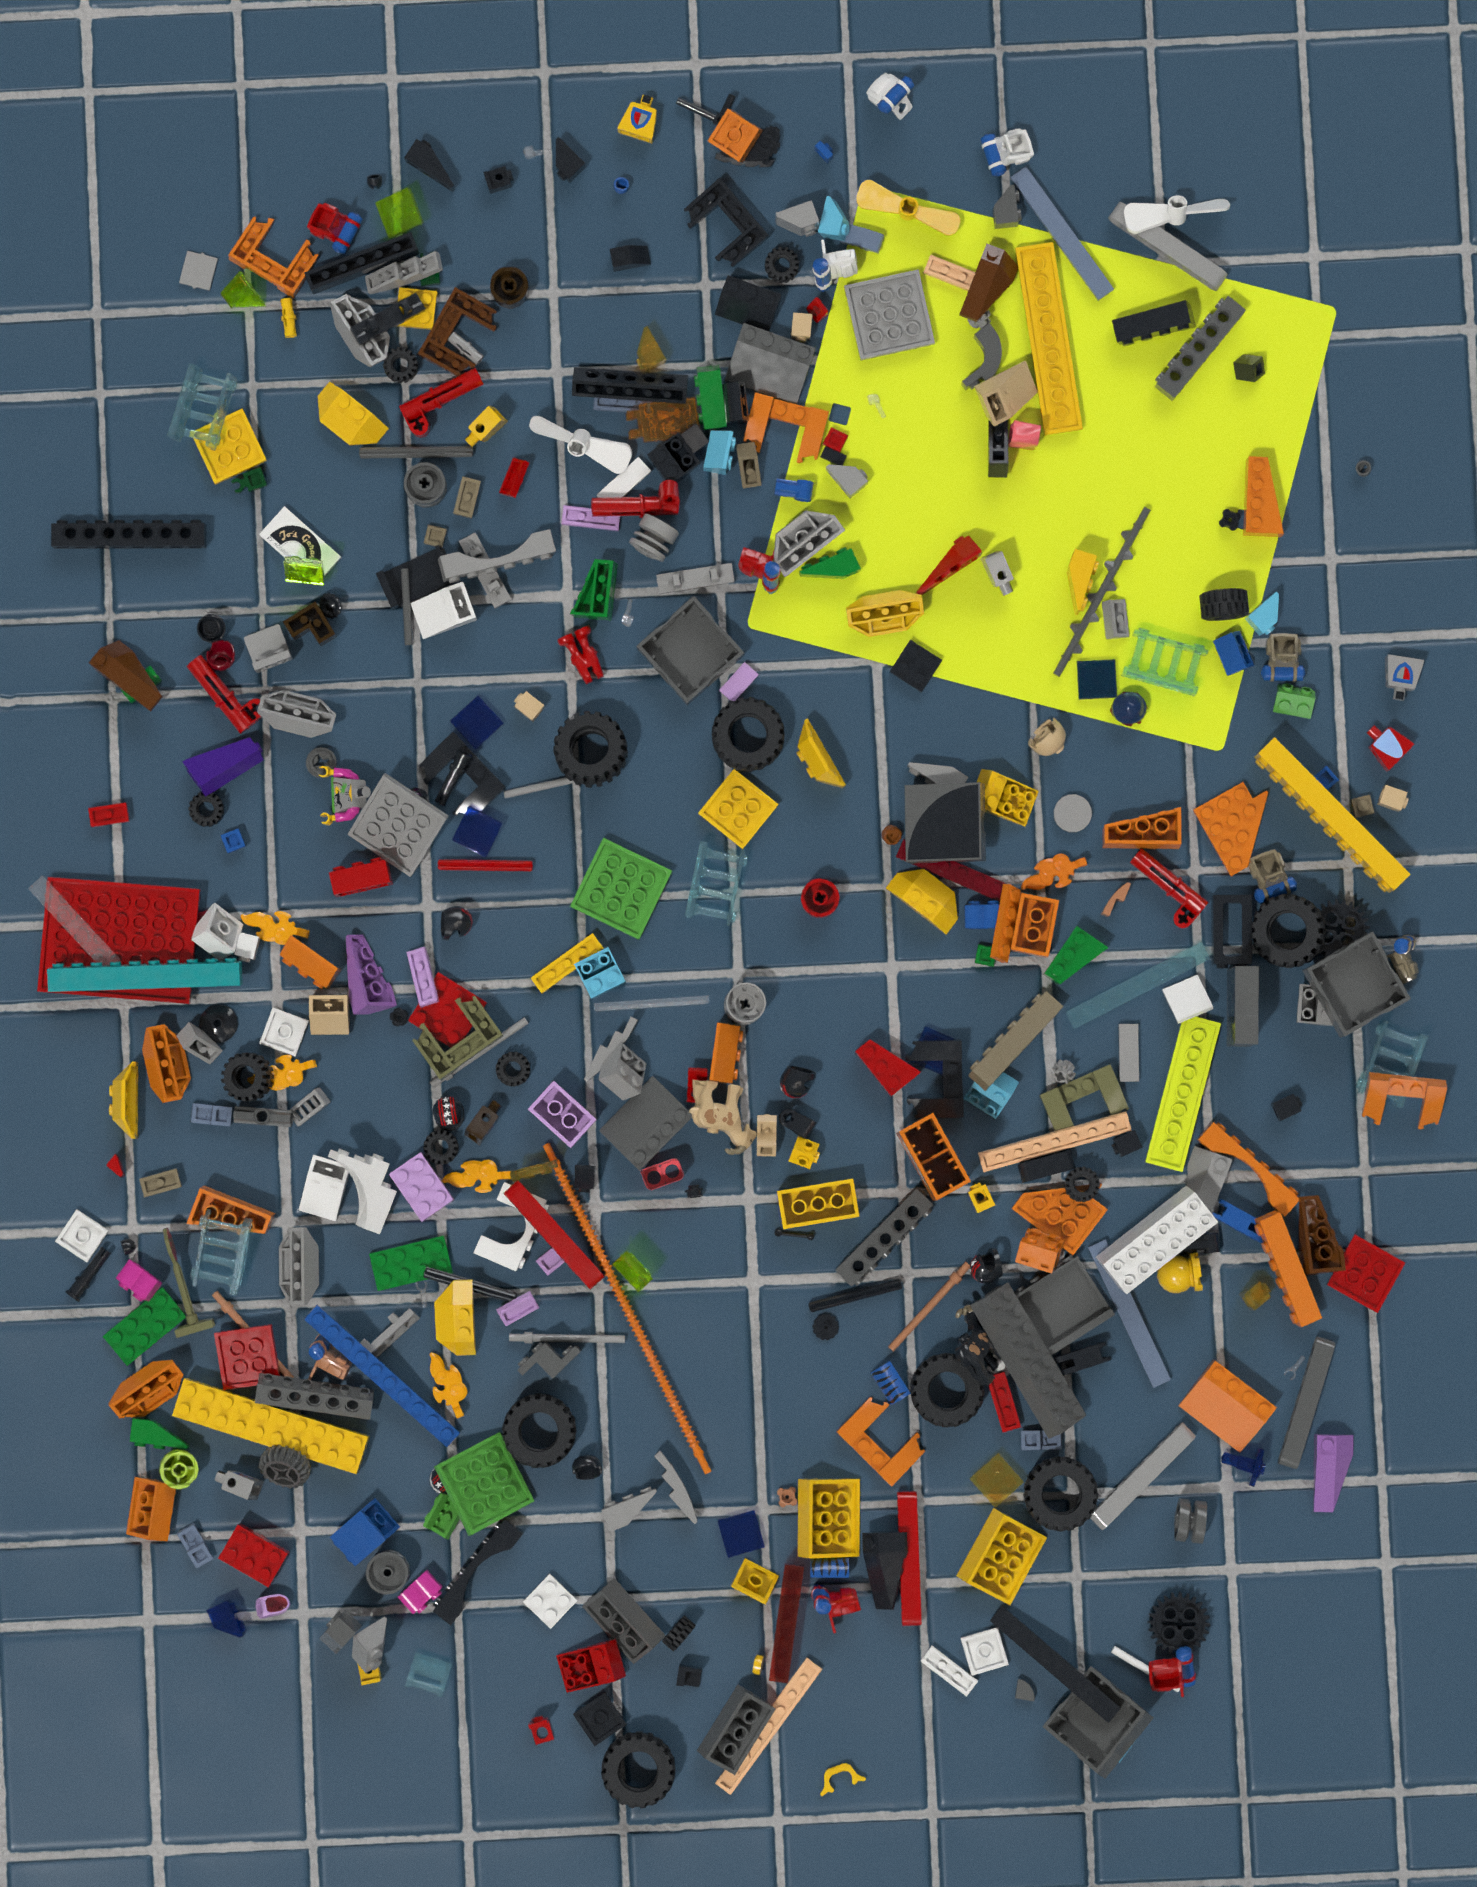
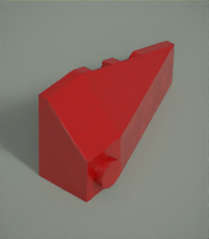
M969 535L965 538L961 536L954 541L955 545L950 548L915 594H925L980 558L982 551Z

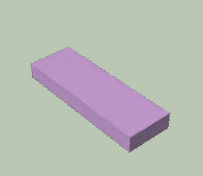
M563 505L561 525L610 531L619 530L620 516L592 517L591 508Z
M426 947L406 952L419 1006L425 1007L439 1002Z

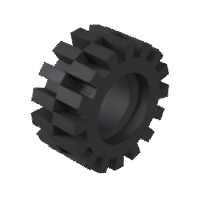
M778 247V249L774 248L771 253H768L765 259V271L774 282L787 283L789 280H793L794 276L798 273L799 260L792 249ZM777 259H786L789 262L788 270L785 272L777 271L774 266Z
M397 347V349L392 348L390 352H387L383 368L387 377L393 382L406 383L409 379L412 380L414 375L416 376L418 362L410 349ZM398 358H403L408 362V367L403 372H397L393 368L394 361Z
M200 792L192 797L193 799L189 802L190 807H188L190 817L195 823L203 827H211L214 824H218L219 820L221 821L222 815H224V805L217 795L211 793L205 797ZM204 802H210L214 807L213 813L207 817L202 816L199 812V807Z
M508 1052L498 1059L495 1071L498 1079L503 1084L515 1087L526 1082L530 1076L531 1068L529 1061L524 1055L518 1052ZM510 1062H517L520 1065V1073L515 1077H511L506 1073V1066Z
M437 1130L426 1137L423 1151L429 1161L434 1164L443 1165L453 1161L457 1156L459 1150L458 1141L450 1132ZM438 1140H444L448 1144V1151L444 1155H438L434 1151V1144Z
M1077 1167L1071 1170L1065 1179L1064 1185L1067 1195L1077 1202L1091 1200L1098 1193L1100 1187L1099 1177H1097L1095 1171L1093 1172L1090 1168ZM1079 1177H1085L1089 1181V1189L1085 1192H1080L1075 1188V1180Z
M684 1615L667 1633L662 1642L674 1652L696 1625Z

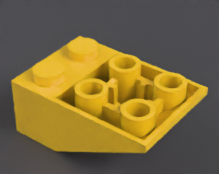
M1077 549L1072 554L1067 570L1075 615H1078L1080 611L1083 612L1088 600L1085 594L1089 593L1093 584V580L1090 577L1096 573L1099 561H1096L1097 555Z
M981 769L977 782L985 784V812L1025 827L1039 791L997 772Z

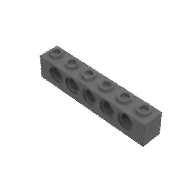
M1227 296L1225 300L1223 298L1220 299L1215 306L1217 310L1214 314L1209 313L1203 320L1205 325L1193 332L1191 335L1192 341L1189 344L1187 342L1184 343L1179 350L1181 354L1178 358L1173 357L1167 364L1169 369L1165 373L1162 371L1155 379L1157 381L1155 388L1171 401L1176 398L1245 313L1246 309L1231 297ZM1219 314H1224V315H1226L1227 318H1228V321H1226V322H1221V321H1219L1218 315H1219ZM1213 329L1216 335L1210 337L1206 334V330ZM1194 344H1202L1204 350L1200 352L1196 351L1194 348ZM1189 358L1192 365L1185 366L1182 363V359ZM1173 372L1178 373L1180 379L1174 381L1170 378V374Z
M916 1188L835 1271L851 1287L854 1284L858 1286L865 1279L863 1275L867 1271L871 1273L878 1266L876 1262L881 1257L885 1259L892 1252L890 1248L894 1244L898 1246L906 1238L904 1234L908 1230L912 1232L919 1225L917 1221L922 1216L926 1218L933 1211L931 1209L933 1204ZM910 1206H915L918 1209V1214L915 1217H910L907 1214V1209ZM898 1219L904 1222V1228L901 1231L895 1230L893 1226L894 1222ZM883 1233H887L891 1237V1241L886 1245L880 1242V1236ZM869 1247L876 1248V1257L869 1258L866 1255ZM858 1260L864 1265L863 1270L860 1272L854 1271L852 1267L853 1263Z
M259 1373L255 1403L370 1420L374 1390L365 1387L359 1388Z

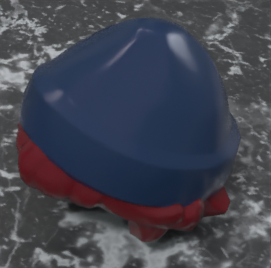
M1122 692L1114 699L1110 712L1120 723L1132 726L1135 723H1141L1148 707L1143 697L1138 693Z

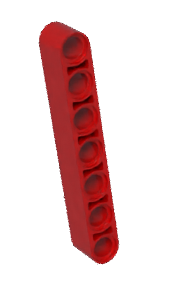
M518 1180L503 1193L590 1290L605 1277Z
M917 1491L897 1492L898 1532H907L908 1542L907 1557L904 1558L902 1564L903 1574L900 1575L902 1626L922 1625Z

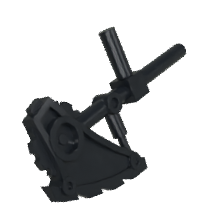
M729 93L720 113L717 114L711 113L680 97L676 104L713 121V125L717 126L726 110L731 108L736 96ZM772 125L765 129L761 128L763 130L743 163L738 162L723 151L720 154L716 153L714 159L724 163L732 162L731 164L736 166L745 165V167L753 168L760 165L759 167H772L775 160H769V157H772V154H776L778 152L777 149L780 148V130Z

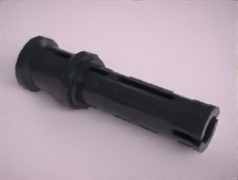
M457 750V756L454 762L450 763V771L434 800L436 803L440 802L439 804L442 806L446 805L460 775L465 773L468 761L473 758L470 753L464 750Z
M101 1246L81 1276L75 1277L76 1281L65 1293L79 1302L86 1288H90V1281L111 1253Z

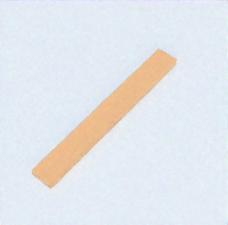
M1122 1112L979 1152L978 1155L983 1172H987L1132 1130L1127 1112Z
M806 1657L771 1705L776 1710L737 1773L734 1775L724 1770L715 1782L716 1785L730 1795L733 1793L822 1671L821 1667Z

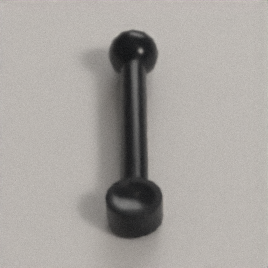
M776 1229L774 1232L777 1237L783 1235L807 1238L808 1240L814 1239L813 1233L782 1232L780 1229Z

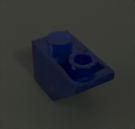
M229 1599L206 1610L215 1629L239 1638L245 1635L246 1626L243 1620L239 1621L236 1613L239 1611L235 1602L231 1603Z

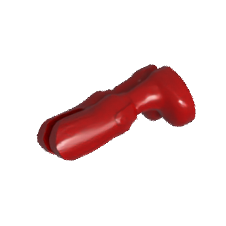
M589 625L574 632L582 647L583 654L579 652L572 633L557 640L560 646H565L572 654L571 664L576 667L586 685L593 682L590 672H588V667H592V671L597 679L604 677L597 657V651L592 646L590 647L588 642V635L591 633Z

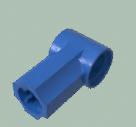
M777 478L774 495L790 497L802 502H811L814 482Z

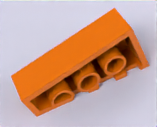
M1248 456L1246 459L1243 536L1282 537L1284 532L1268 457Z

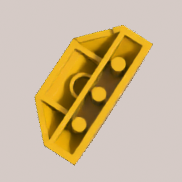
M330 381L318 395L320 422L348 445L377 444L389 430L373 413Z
M897 590L862 596L846 607L850 628H854L858 632L872 637L907 631L924 614L922 595Z
M805 719L797 746L799 751L796 754L801 762H806L808 775L811 779L814 777L818 782L840 788L845 787L846 784L809 719Z
M925 869L897 873L885 888L944 934H947L958 920L955 892Z
M131 1062L113 1080V1085L109 1086V1095L112 1096V1104L109 1105V1115L112 1116V1120L131 1139H138V1062Z
M473 1279L453 1280L434 1301L436 1340L457 1356L476 1355Z

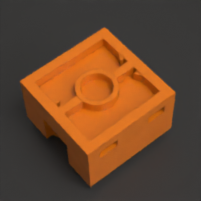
M727 109L709 137L708 142L738 162L743 163L763 130L744 119L732 109Z
M1028 1228L1025 1237L1020 1241L1015 1262L1052 1274L1060 1260L1065 1239L1060 1238L1056 1234L1042 1233L1041 1230L1036 1228Z

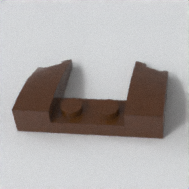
M455 287L417 355L455 376L461 375L460 372L468 366L473 369L476 364L451 351L444 345L461 315L494 332L496 325H492V314H496L497 311Z

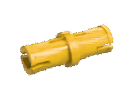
M281 299V321H283L285 338L297 337L293 299Z

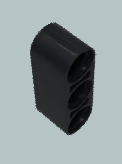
M1071 1150L1017 1164L1022 1183L1076 1168Z

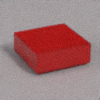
M831 427L823 442V446L841 452L848 435Z

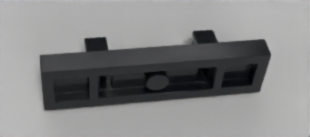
M414 293L352 326L350 330L358 344L362 345L419 315L426 308L418 295ZM400 307L403 308V310H404V315L402 314L401 310L399 309Z

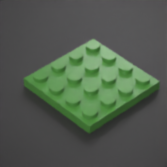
M603 838L570 907L639 940L672 870Z
M500 1432L434 1466L468 1536L534 1502L512 1455L505 1447L506 1445Z

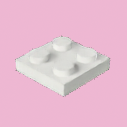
M549 1574L523 1603L551 1629L578 1600Z

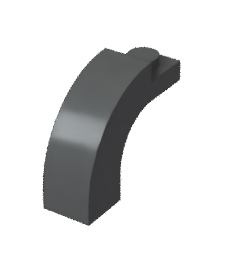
M990 323L974 334L973 338L983 351L984 362L978 370L962 381L961 385L965 390L969 388L973 390L974 386L980 384L979 380L984 382L994 377L999 368L1002 347L999 336Z

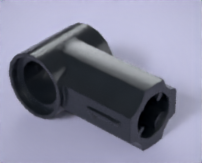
M1218 1233L1201 1235L1182 1250L1183 1255L1220 1252Z

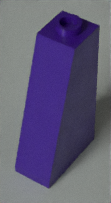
M249 737L185 759L182 762L187 773L206 797L262 762L263 757L261 753L263 750L258 742L254 743Z

